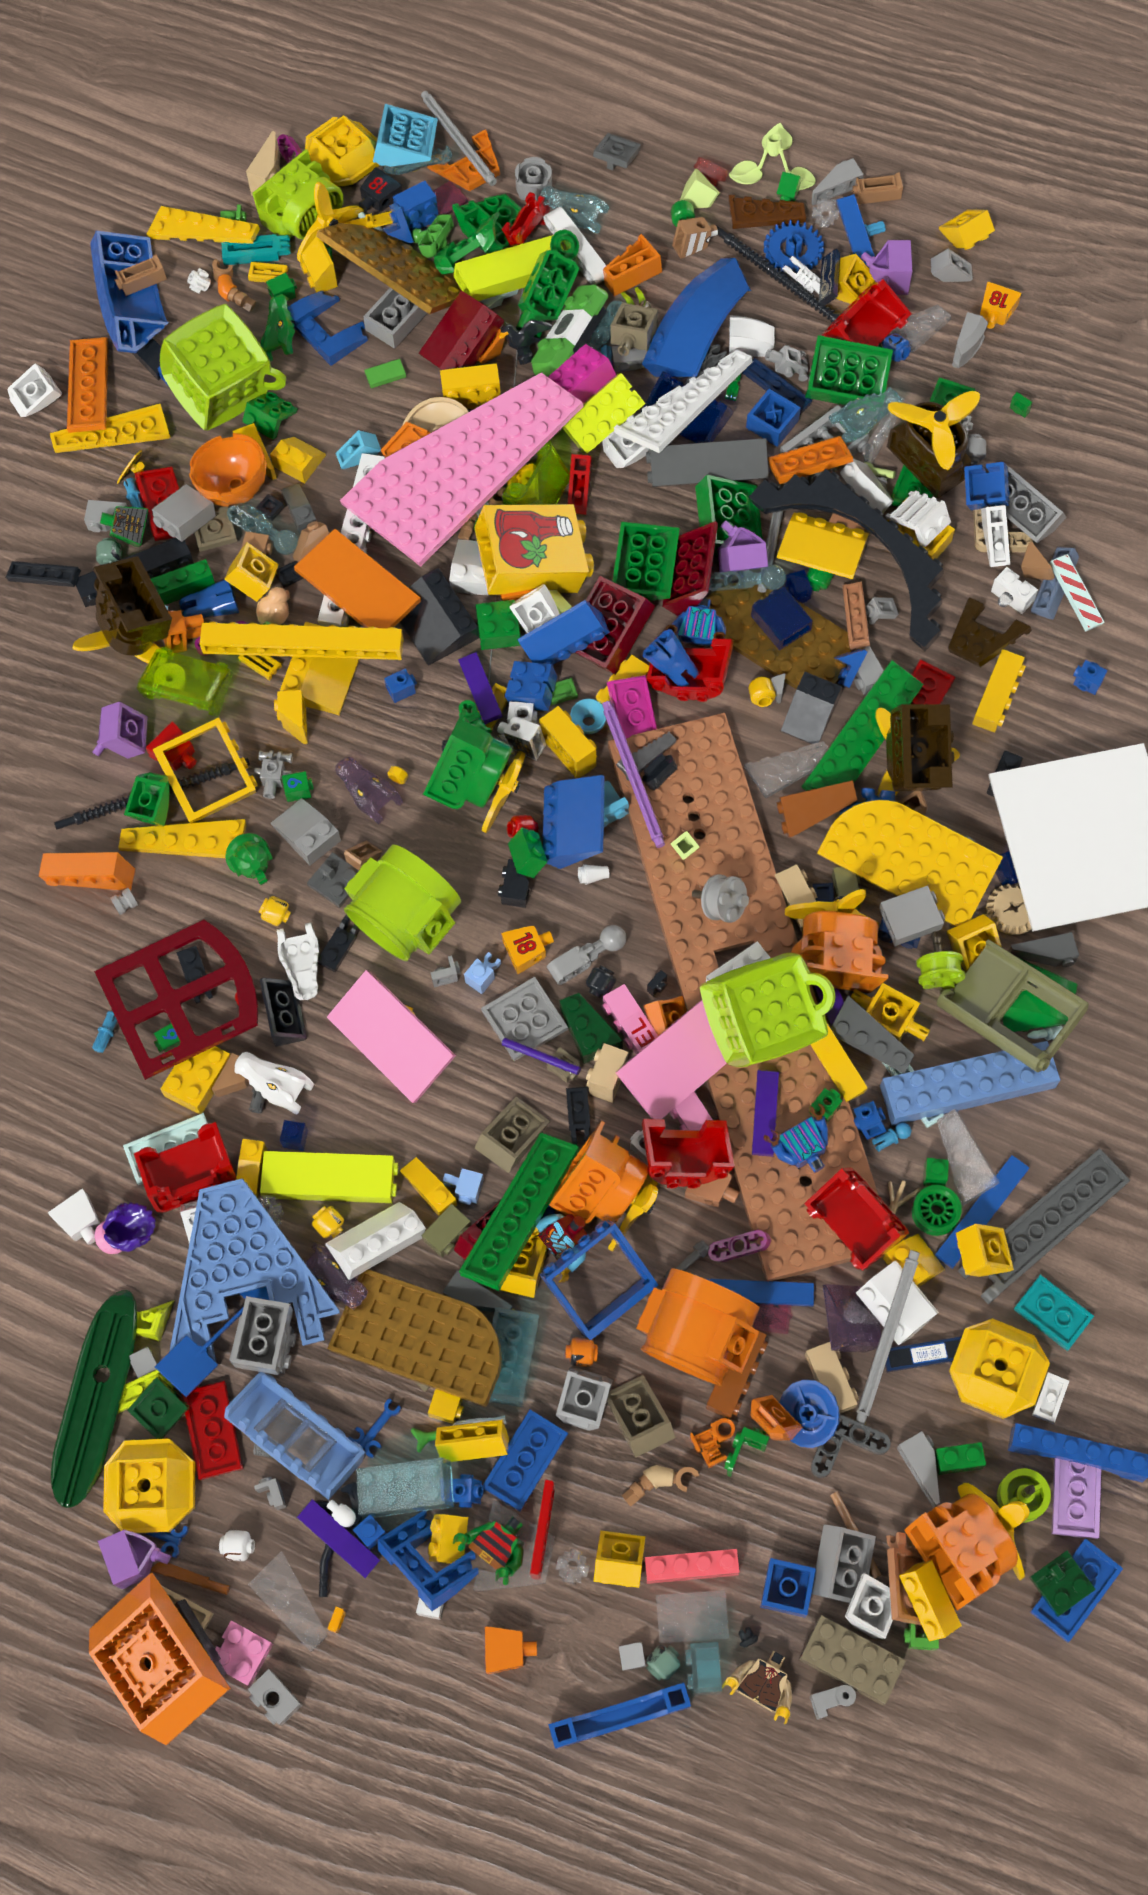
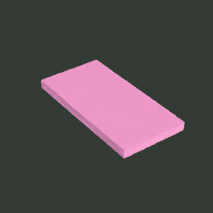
M366 970L327 1016L412 1103H416L456 1056L370 970Z
M700 1000L615 1072L652 1119H662L727 1064L712 1033L703 1001Z

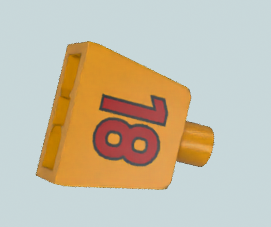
M987 282L980 316H983L988 322L987 328H994L996 323L999 325L1006 324L1019 305L1020 292Z
M535 926L501 933L503 944L517 974L543 960L546 957L544 946L554 943L550 931L538 935Z

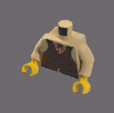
M773 1651L767 1662L759 1658L757 1661L749 1660L737 1667L722 1684V1688L725 1685H729L732 1688L730 1695H733L735 1691L775 1713V1721L778 1716H783L785 1718L784 1724H787L790 1717L789 1710L792 1703L791 1683L787 1679L788 1675L779 1670L785 1660L784 1656Z

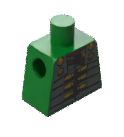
M116 506L113 515L102 512L100 524L111 526L109 532L111 537L139 548L142 543L148 509Z

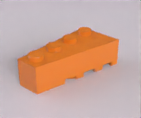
M118 852L43 853L39 877L50 886L63 885L122 891L129 888L131 891L135 868Z

